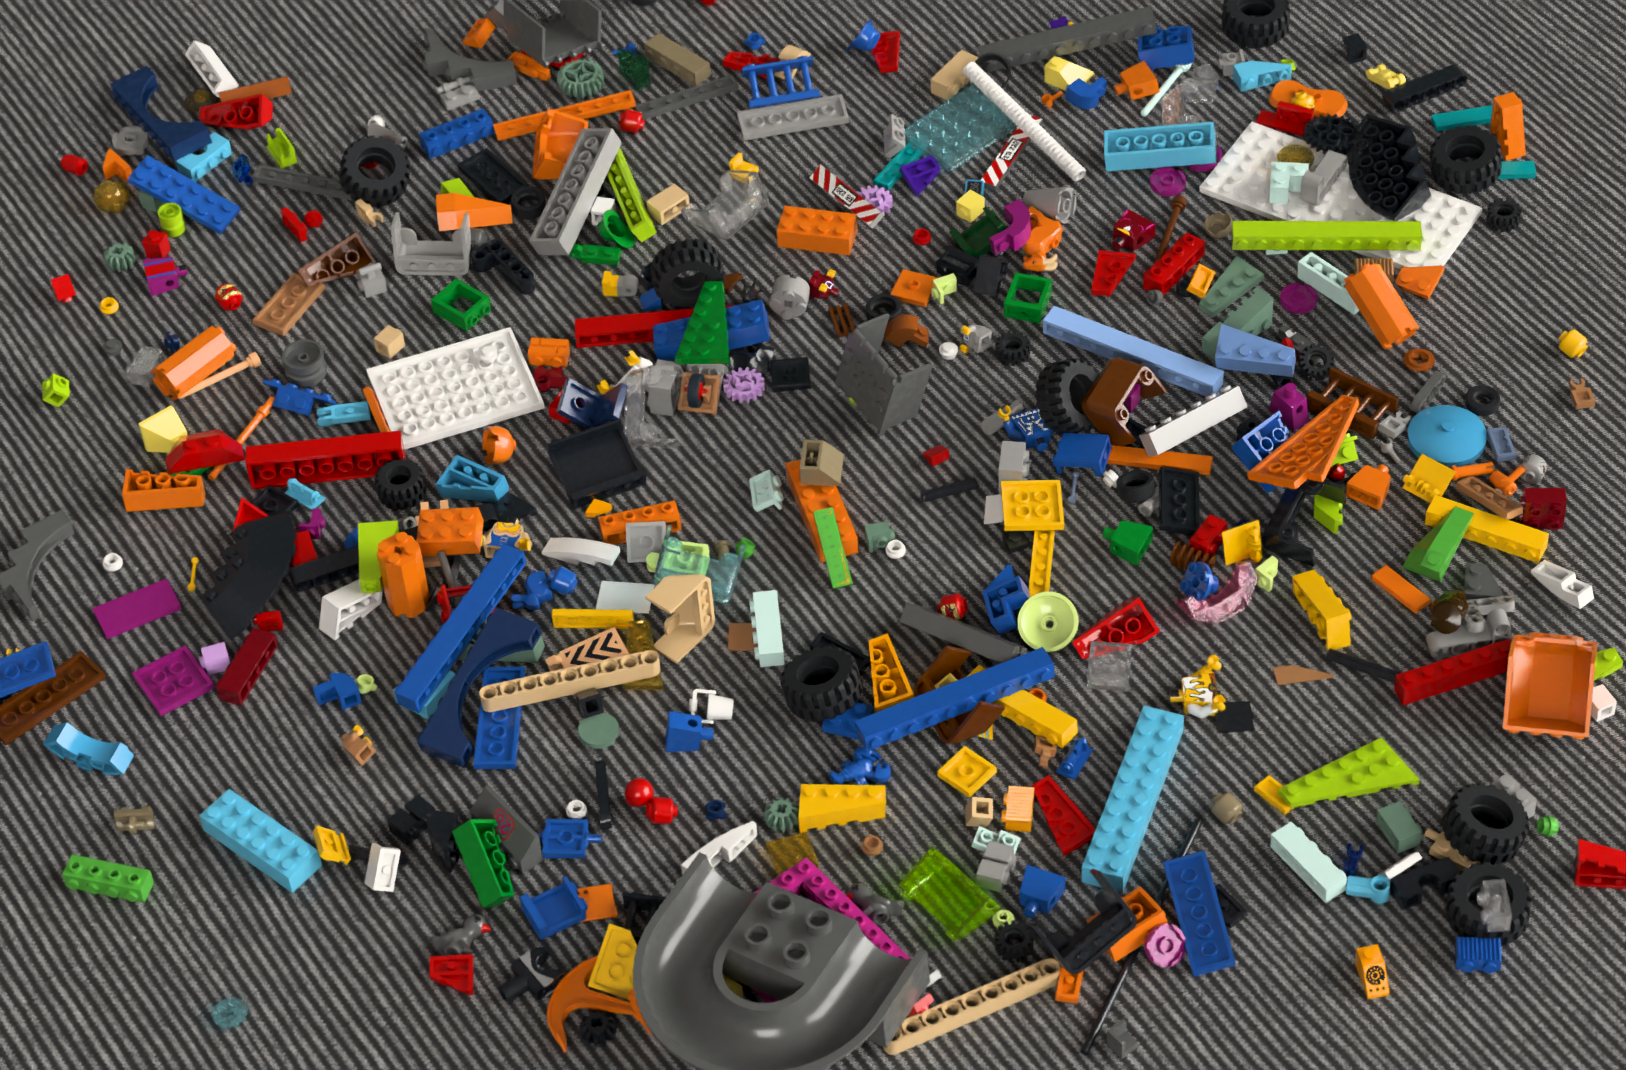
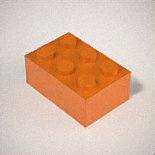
M479 507L420 510L416 542L420 545L422 556H438L437 553L445 551L446 555L480 554L484 520Z
M1141 886L1122 897L1135 914L1137 922L1136 926L1106 951L1114 962H1117L1145 944L1146 936L1154 926L1162 923L1168 924L1163 909ZM1100 912L1086 920L1087 924L1098 916Z

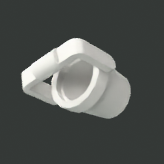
M695 689L693 691L692 699L689 700V712H691V715H695V712H697V693L709 694L706 720H702V723L713 724V720L732 719L733 699L715 695L716 691Z

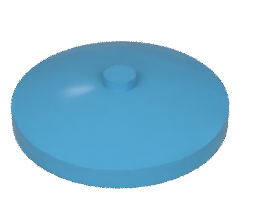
M1438 405L1420 411L1411 420L1407 433L1408 445L1418 458L1421 454H1424L1448 468L1456 465V467L1465 466L1474 462L1483 453L1487 440V431L1483 422L1474 413L1452 405Z

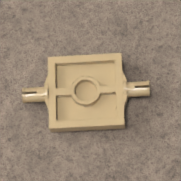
M1430 828L1426 830L1424 836L1435 841L1430 847V855L1438 859L1449 857L1459 870L1466 867L1469 869L1470 865L1480 864L1479 861L1473 862L1469 860V857L1460 855L1457 849H1453L1450 846V841L1446 840L1444 832L1437 833Z

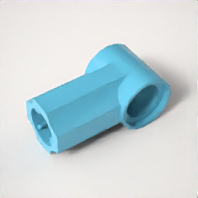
M1349 875L1346 895L1371 898L1375 903L1383 904L1390 898V881L1382 875L1375 876L1372 879Z

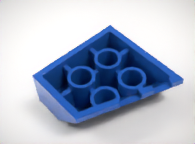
M1156 26L1157 33L1138 37L1139 61H1145L1151 71L1157 68H1170L1175 65H1188L1195 62L1191 26H1170L1167 29H1160V26Z
M1280 411L1258 425L1231 447L1249 471L1289 439L1287 435L1289 431L1287 426H1283L1280 419L1282 417ZM1259 483L1267 494L1277 487L1272 484Z

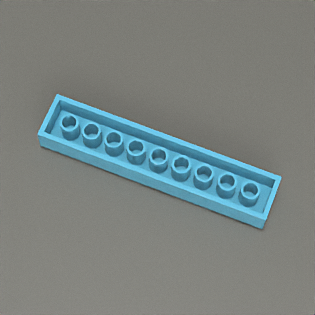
M1143 706L1083 862V883L1102 887L1090 873L1092 869L1101 871L1117 892L1123 893L1184 729V715Z

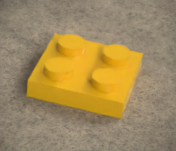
M964 746L937 771V775L970 798L997 772V767Z

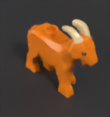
M1031 206L1028 209L1030 218L1035 220L1030 221V238L1021 247L1029 256L1023 257V268L1038 272L1053 271L1058 266L1057 261H1055L1057 254L1047 259L1046 253L1052 248L1058 247L1063 228L1060 225V221H1054L1045 217L1042 212Z

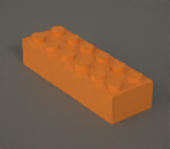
M801 459L785 463L788 484L820 563L825 562L813 511L833 507L845 556L858 553V538L837 487L801 485Z

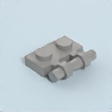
M460 77L454 82H445L440 87L435 88L437 94L444 93L440 95V99L447 111L480 99L474 85L466 86V84L470 83L469 77Z

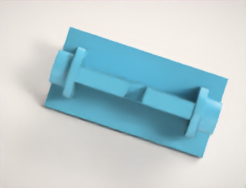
M290 478L287 481L289 489L285 494L298 500L300 504L311 510L316 509L326 499L318 491H314L298 482L296 478Z

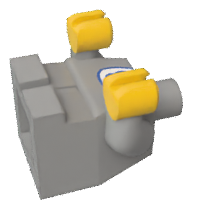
M969 324L968 327L962 326L960 328V333L964 335L963 341L966 343V345H960L961 349L959 350L966 354L973 348L974 352L979 353L990 347L992 330L976 324Z

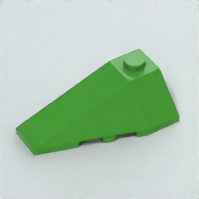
M1455 506L1411 549L1403 568L1441 582L1474 513Z

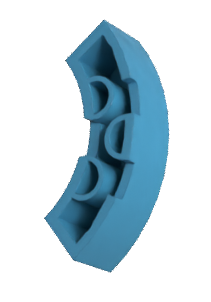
M67 722L54 725L43 743L45 747L63 760L67 757L77 762L76 766L88 771H92L93 768L103 770L105 775L124 774L134 757V754L128 750V747L121 742L108 743L90 738L77 731Z

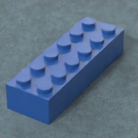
M762 299L726 308L729 350L770 340L768 314ZM691 317L653 326L654 351L657 359L676 362L675 356Z

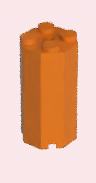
M1367 263L1359 269V273L1356 275L1351 274L1344 279V287L1383 349L1392 348L1391 344L1394 342L1397 345L1404 342L1416 333L1415 330L1419 329V326L1380 264L1374 263L1370 265Z
M210 326L151 370V374L155 373L153 381L163 395L166 397L171 395V400L175 401L233 358L236 347L226 338L225 332L220 326L216 328Z
M399 532L378 544L377 558L388 607L395 616L401 617L400 614H404L408 618H413L424 612L430 595L420 545L412 536L407 535L405 532Z

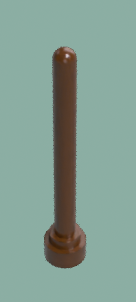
M1182 196L1173 197L1171 202L1173 211L1155 262L1165 254L1179 213L1186 207L1187 200Z

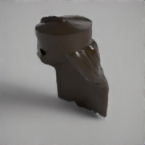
M1465 590L1446 591L1431 604V626L1438 632L1451 634L1461 626L1468 611Z

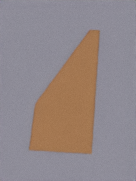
M1294 665L1273 668L1278 685L1334 678L1333 674Z

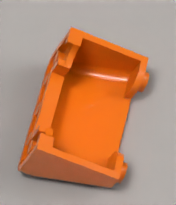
M549 108L547 109L535 135L533 179H559L581 130L588 128V121Z

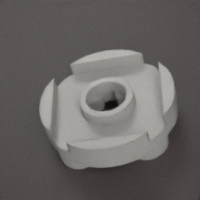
M126 126L122 128L121 132L114 133L112 137L113 148L116 154L120 156L141 155L144 153V149L149 142L147 133H144L142 128L138 126Z

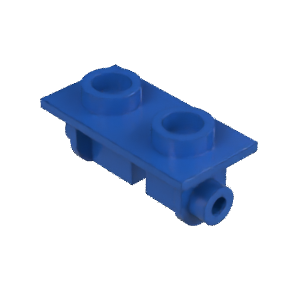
M1080 737V739H1077L1072 744L1056 773L1074 780L1077 778L1093 751L1092 748L1088 747L1086 738Z

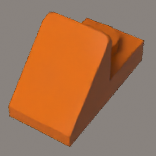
M110 148L103 163L105 179L108 180L118 175L119 178H123L127 182L128 177L132 174L131 167Z

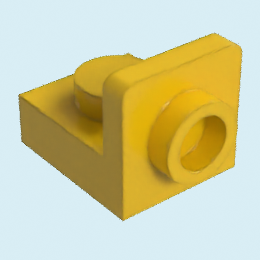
M738 152L729 162L731 176L748 183L759 172L758 166L743 161L742 153Z

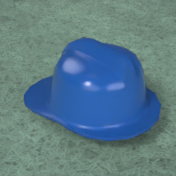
M872 20L865 24L858 37L851 43L845 53L853 47L862 51H869L876 46L881 35L871 25Z

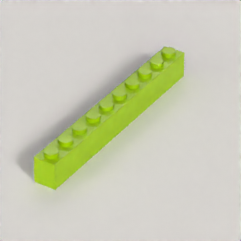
M1232 221L1231 239L1232 250L1421 251L1422 229L1421 221Z

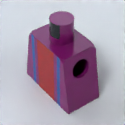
M172 257L143 260L151 297L178 288V277L188 275L186 264L175 266Z

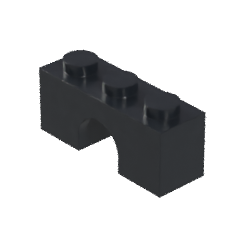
M1449 857L1437 859L1423 867L1419 866L1405 874L1396 875L1391 879L1390 893L1403 911L1422 903L1423 890L1421 887L1423 886L1435 888L1440 896L1447 894L1452 878L1459 874V871Z

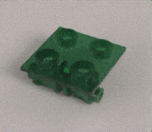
M617 48L620 75L634 80L633 86L637 90L642 89L645 84L650 86L648 58Z

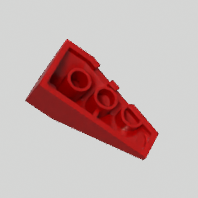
M258 94L200 107L199 121L204 125L244 130L263 127L272 119L273 103L265 95Z
M1132 596L1071 641L1081 659H1085L1112 650L1144 643L1158 634L1160 630L1141 599Z

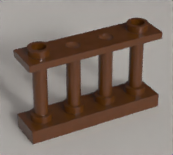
M1333 367L1329 370V384L1320 394L1312 390L1307 394V409L1317 414L1334 402L1327 397L1336 387L1346 390L1343 395L1352 396L1354 394L1363 398L1359 402L1349 429L1372 440L1377 436V421L1387 410L1395 414L1398 411L1399 398ZM1370 402L1380 406L1370 418L1361 414Z

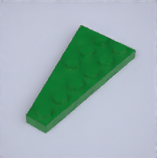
M722 281L704 282L675 356L676 364H730L725 290Z

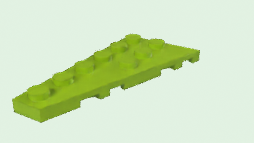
M1381 737L1279 788L1278 795L1286 804L1290 805V808L1315 804L1316 801L1328 799V801L1336 800L1340 796H1347L1349 798L1376 793L1380 789L1389 787L1397 789L1405 784H1411V786L1419 785L1420 779Z

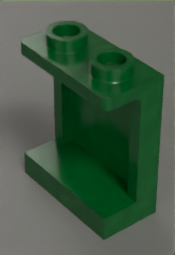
M986 207L983 208L986 215L961 234L956 228L949 231L959 248L976 258L991 250L990 237L1007 229L1002 220L997 221L999 218L993 210L989 211Z

